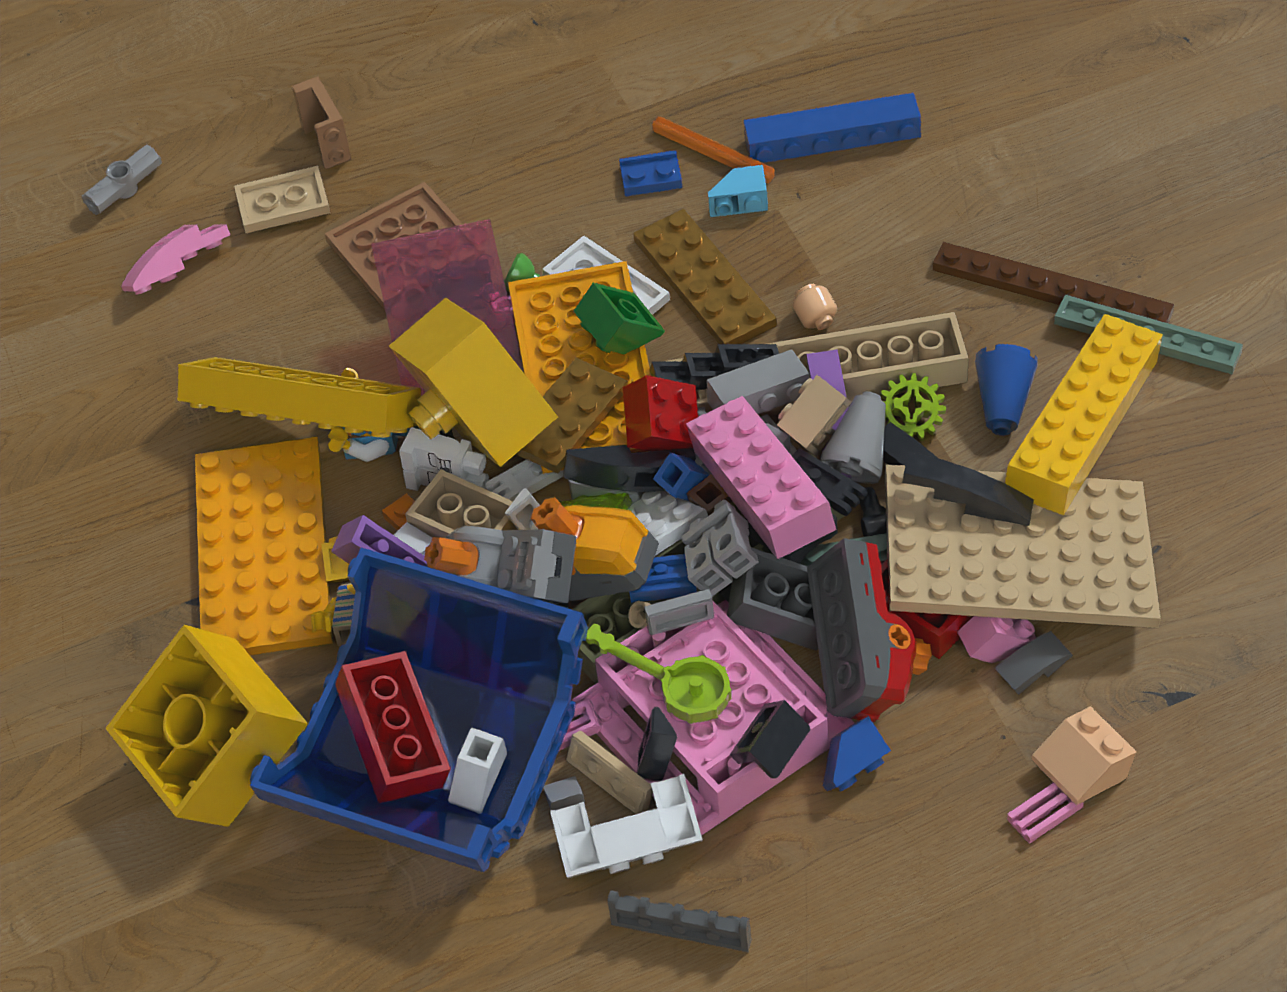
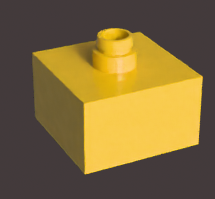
M446 297L389 345L390 349L425 391L417 399L419 406H415L408 414L430 440L439 435L441 430L446 434L454 427L461 437L471 441L475 448L501 467L558 418L487 325Z
M183 625L105 729L175 817L229 827L255 794L250 787V777L255 766L260 765L264 755L269 756L277 765L308 723L235 638Z

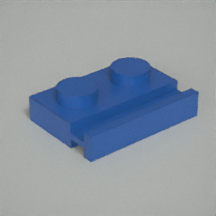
M676 150L619 159L625 197L682 188Z
M685 554L654 557L646 583L638 590L629 592L631 603L637 601L677 598L695 593L697 589L688 580Z

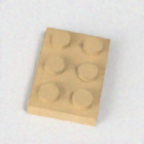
M318 166L234 186L245 233L330 213Z

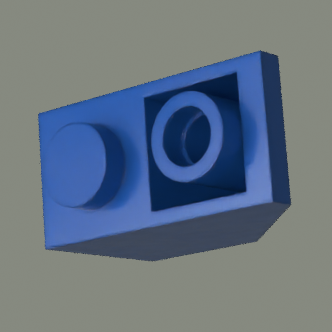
M869 716L858 720L831 738L823 787L826 791L838 787L841 792L858 781L854 775L863 769L867 773L875 770L884 763L881 757L891 751Z

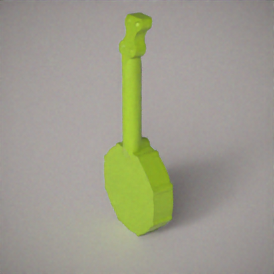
M593 624L587 631L586 642L588 644H597L602 654L610 653L661 680L663 699L667 712H671L674 716L687 721L689 724L717 719L718 715L723 712L728 702L732 699L726 667L709 658H705L703 655L676 660L671 667H663L618 643L612 634H604L601 632L598 624Z

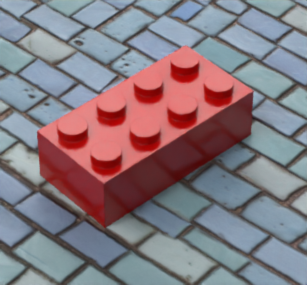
M406 651L342 665L335 686L378 802L383 803L443 788L451 768Z

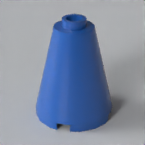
M997 344L995 350L986 352L987 347L976 353L975 367L986 426L994 434L1005 436L1018 428L1038 367V358L1036 355L1034 358L1031 357L1030 350L1010 344Z

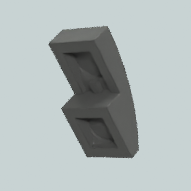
M1050 631L1022 646L998 664L995 669L1019 695L1042 674H1045L1048 678L1073 655Z

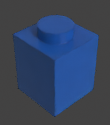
M669 453L653 480L673 497L689 501L687 492L710 474L693 459Z

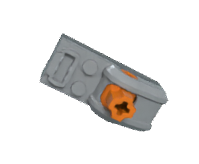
M462 526L455 529L446 538L432 537L430 545L425 549L424 561L427 562L429 568L544 602L568 603L577 536L545 529L497 530L485 527ZM444 593L446 596L456 597V596H452V595H449V594Z

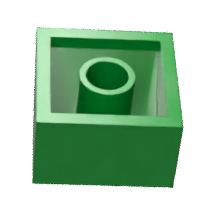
M592 283L574 309V313L581 320L580 325L592 334L596 339L595 344L606 353L612 351L626 354L661 337L665 332L635 293Z

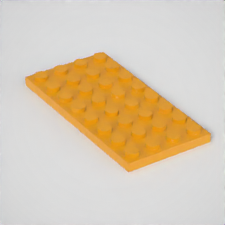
M627 261L508 282L524 373L542 397L575 358H579L627 380L628 384L646 375L651 376L645 345L626 354L612 351L606 353L595 344L596 339L580 325L581 320L574 313V309L592 283L633 293ZM623 396L579 449L627 445ZM630 448L631 453L648 452L645 450ZM542 467L543 474L553 472L547 468Z
M318 437L195 454L200 629L235 638L249 655L332 644V632H326V630L322 629L312 632L311 614L324 611L330 602L329 583L326 582L321 545L326 543Z

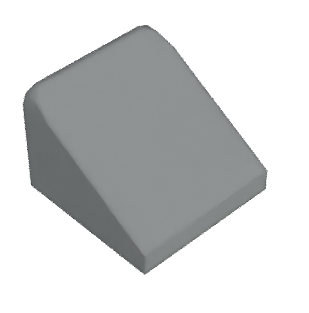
M575 776L543 787L551 811L573 806L581 802L585 804L582 789Z

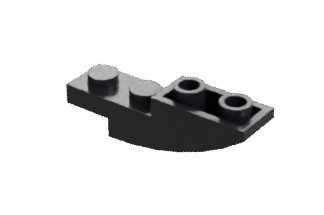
M627 445L568 449L565 455L563 475L565 479L610 490L629 492L665 491L653 478L669 453L691 458L694 461L696 460V454L693 448L631 453Z

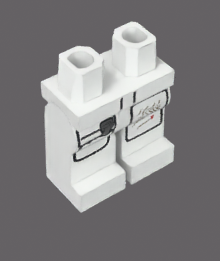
M411 427L399 450L402 468L404 469L405 485L408 489L418 491L421 484L428 486L441 469L486 489L485 484L489 481L488 474L483 473L486 465L485 454L473 452L471 441L462 439L459 443L453 438L437 435L430 440L422 430Z

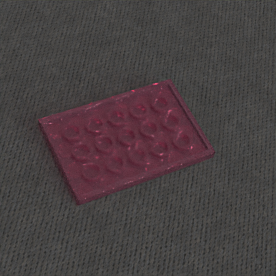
M490 219L371 244L392 343L446 297L483 321L524 373ZM395 355L401 385L421 388L422 396L425 393L424 389Z

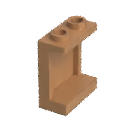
M319 77L293 85L292 89L301 127L305 134L315 130L324 167L330 168L351 160L343 119Z

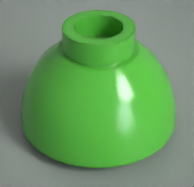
M518 253L502 285L504 291L510 292L508 282L540 277L539 274L535 273L532 261L525 254Z

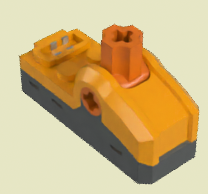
M555 497L545 499L539 507L534 508L530 519L538 529L577 536L568 602L634 591L646 583L659 542L631 510L584 505L563 507Z

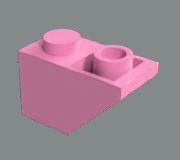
M973 616L957 631L969 656L988 663L1004 660L1022 646L1036 639L1035 629L1027 619Z

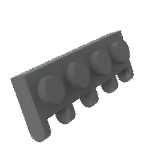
M610 891L608 907L611 924L614 926L744 952L749 951L752 938L750 918L728 916L725 918L720 917L717 911L711 910L710 913L700 909L690 911L685 910L682 904L676 903L674 907L664 902L658 904L650 903L649 898L641 897V899L634 896L619 897V893L616 891Z

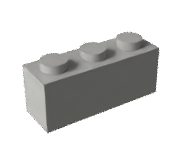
M791 349L707 379V402L714 410L731 400L743 396L757 414L770 411L778 406L796 401L800 396L798 393L799 389L809 379V372Z

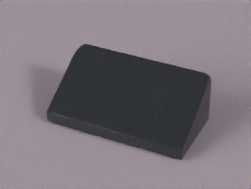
M654 707L651 711L639 747L637 774L642 778L656 781L664 779L677 740L675 730L659 707Z

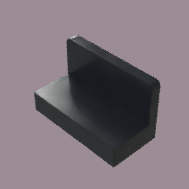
M786 700L766 703L729 755L738 764L755 761L771 779L778 778L809 733L810 726Z

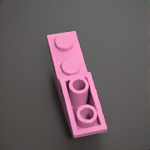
M184 225L172 231L149 248L135 263L121 285L122 290L135 292L137 295L152 289L151 284L159 280L160 283H165L177 277L176 272L185 269L182 261L197 256V250L203 247L208 250L221 245V239L230 236L227 225H212L199 231L197 225Z

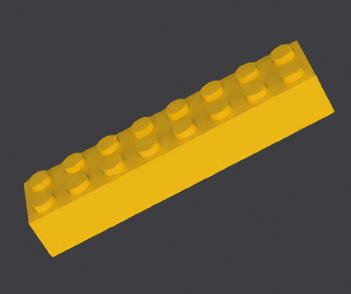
M1104 314L1009 462L1005 484L1034 499V505L1064 516L1156 365L1163 334Z
M218 357L178 364L177 401L189 402L191 408L214 406L217 412L239 410L240 415L248 417L264 414L267 420L273 421L289 418L292 419L293 424L308 425L311 422H315L322 429H335L337 426L345 427V432L363 433L365 430L371 431V436L380 438L390 437L391 432L406 433L407 428L417 426L408 413L415 406H419L417 399L421 397V388Z

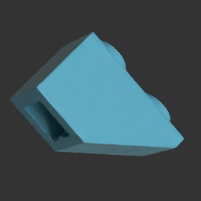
M763 165L734 168L708 192L710 217L767 211L768 198Z

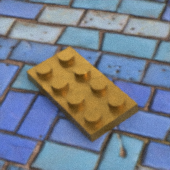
M575 358L543 396L558 418L516 454L558 474L564 467L566 450L579 449L623 396L622 387L628 385L627 380L579 358Z

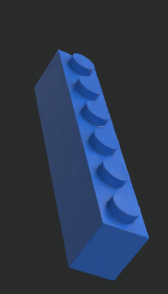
M914 93L743 120L748 156L762 163L921 137V115Z

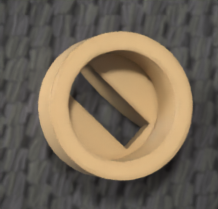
M637 601L630 607L628 618L633 627L642 629L647 626L643 610H645V606L652 604Z

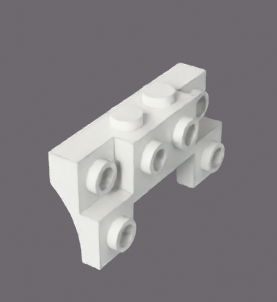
M684 774L651 783L657 809L603 824L590 826L584 802L550 811L567 878L608 868L610 874L630 869L629 862L643 859L644 865L663 860V853L669 852V850L703 841Z

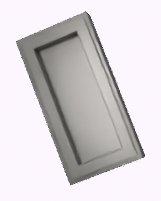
M709 589L644 607L646 624L650 635L714 618L713 599Z

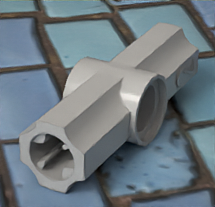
M145 145L126 161L119 160L111 163L106 169L107 176L81 196L83 203L92 213L98 215L118 198H130L137 192V183L162 164L160 156L155 152L154 148Z

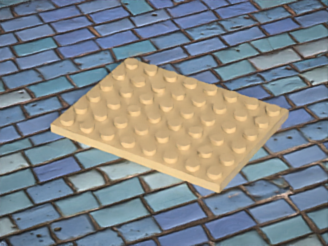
M886 465L885 496L889 611L1149 628L1159 627L1161 618L1142 481L1086 478L1064 516L1033 504L1030 524L1026 526L964 514L966 504L934 499V488L902 483L905 465ZM978 471L1005 483V472Z

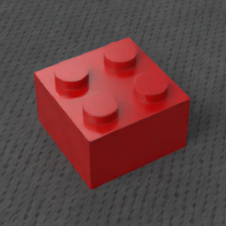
M646 375L622 387L628 448L645 451L693 448L686 423L698 418L696 385Z

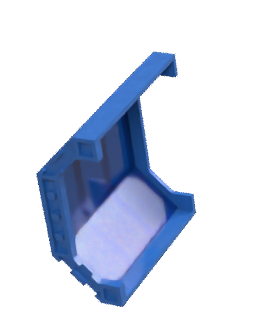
M361 547L357 557L351 560L348 567V578L355 589L351 630L346 644H342L338 650L337 663L333 672L329 673L325 678L324 691L319 702H315L312 706L310 721L306 730L297 739L296 751L277 766L269 756L264 755L260 765L255 766L252 771L250 787L261 800L485 872L489 868V859L491 857L499 858L509 849L510 843L508 841L511 838L518 840L523 836L572 721L576 702L571 701L572 684L577 685L580 681L583 659L577 656L582 641H585L587 637V623L582 612ZM406 651L451 770L443 788L379 803L335 683L342 665ZM471 727L503 738L507 751L506 758L481 814L454 805L448 801L457 759Z

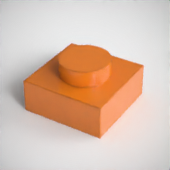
M407 493L382 510L384 519L398 531L407 522L405 513L415 500Z

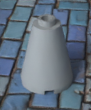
M865 391L862 395L854 397L820 456V461L840 473L850 475L851 480L854 482L874 484L878 483L882 476L886 404L881 401L880 395Z

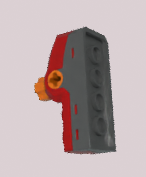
M844 538L807 567L827 711L833 716L857 720L869 716L871 721L875 722L879 719L881 713L894 704L900 705L904 702L910 687L912 674L921 675L927 670L928 661L932 657L930 644L923 642V639L914 637L912 630L897 614L887 611L886 592L883 586L882 567L877 544Z

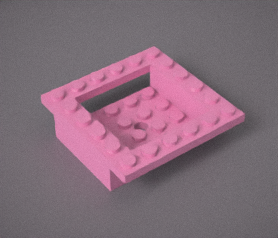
M726 600L718 605L713 601L714 618L655 635H650L646 626L620 643L663 667H671L676 660L699 657L701 655L726 667L732 699L728 702L723 712L718 715L717 719L689 724L687 721L677 718L671 712H667L663 699L661 680L610 653L602 654L595 659L598 683L571 700L576 702V704L587 698L592 701L602 727L596 734L621 762L636 773L638 751L644 732L623 708L630 704L647 723L654 707L661 709L677 734L673 752L697 777L699 792L687 779L686 783L701 836L828 750L831 738L854 724L850 718L833 716L827 711L825 692L769 635L735 624L727 616L729 603ZM786 700L810 726V731L779 777L771 779L755 761L738 764L729 754L764 704ZM583 711L580 716L583 717L587 715V711ZM669 761L663 780L682 775L671 761ZM645 779L650 784L653 782H659L656 780Z

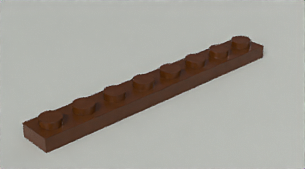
M943 242L933 261V271L1057 305L1061 304L1065 295H1069L1165 323H1169L1174 312L1173 303Z

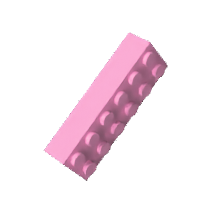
M743 396L731 400L686 423L695 453L777 559L836 530L829 501Z

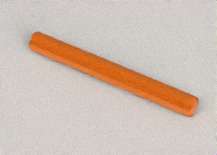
M659 116L652 123L653 132L733 169L763 165L766 184L770 183L775 177V169L666 118Z

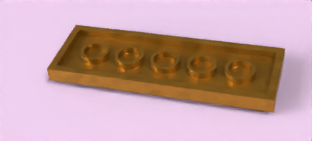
M684 208L633 233L635 243L719 344H742L777 326L776 316Z

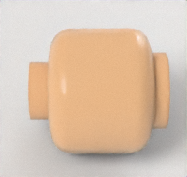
M808 284L799 289L795 294L793 309L805 328L823 330L833 323L834 320L832 318L836 315L838 309L837 304L826 287Z

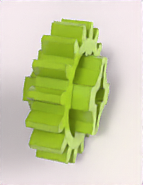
M912 373L911 380L906 381L902 374L899 375L898 384L891 380L888 382L890 392L886 390L881 391L880 396L886 400L883 401L886 404L885 421L893 423L911 437L917 435L920 441H924V432L927 431L933 436L936 431L933 424L941 426L943 423V419L938 415L945 414L946 407L939 405L944 401L945 396L944 394H935L939 385L936 383L928 386L927 376L922 381H917L916 373ZM907 389V393L901 398H894L899 392ZM919 391L925 393L930 400H925ZM911 396L914 398L913 403H915L916 408L912 419H910L908 409ZM893 416H899L905 423V426L900 424ZM922 418H929L927 422L916 427V423Z

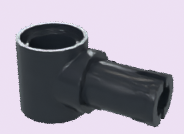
M865 487L868 495L863 500L859 499L863 510L861 518L863 536L887 533L886 508L881 506L874 488Z

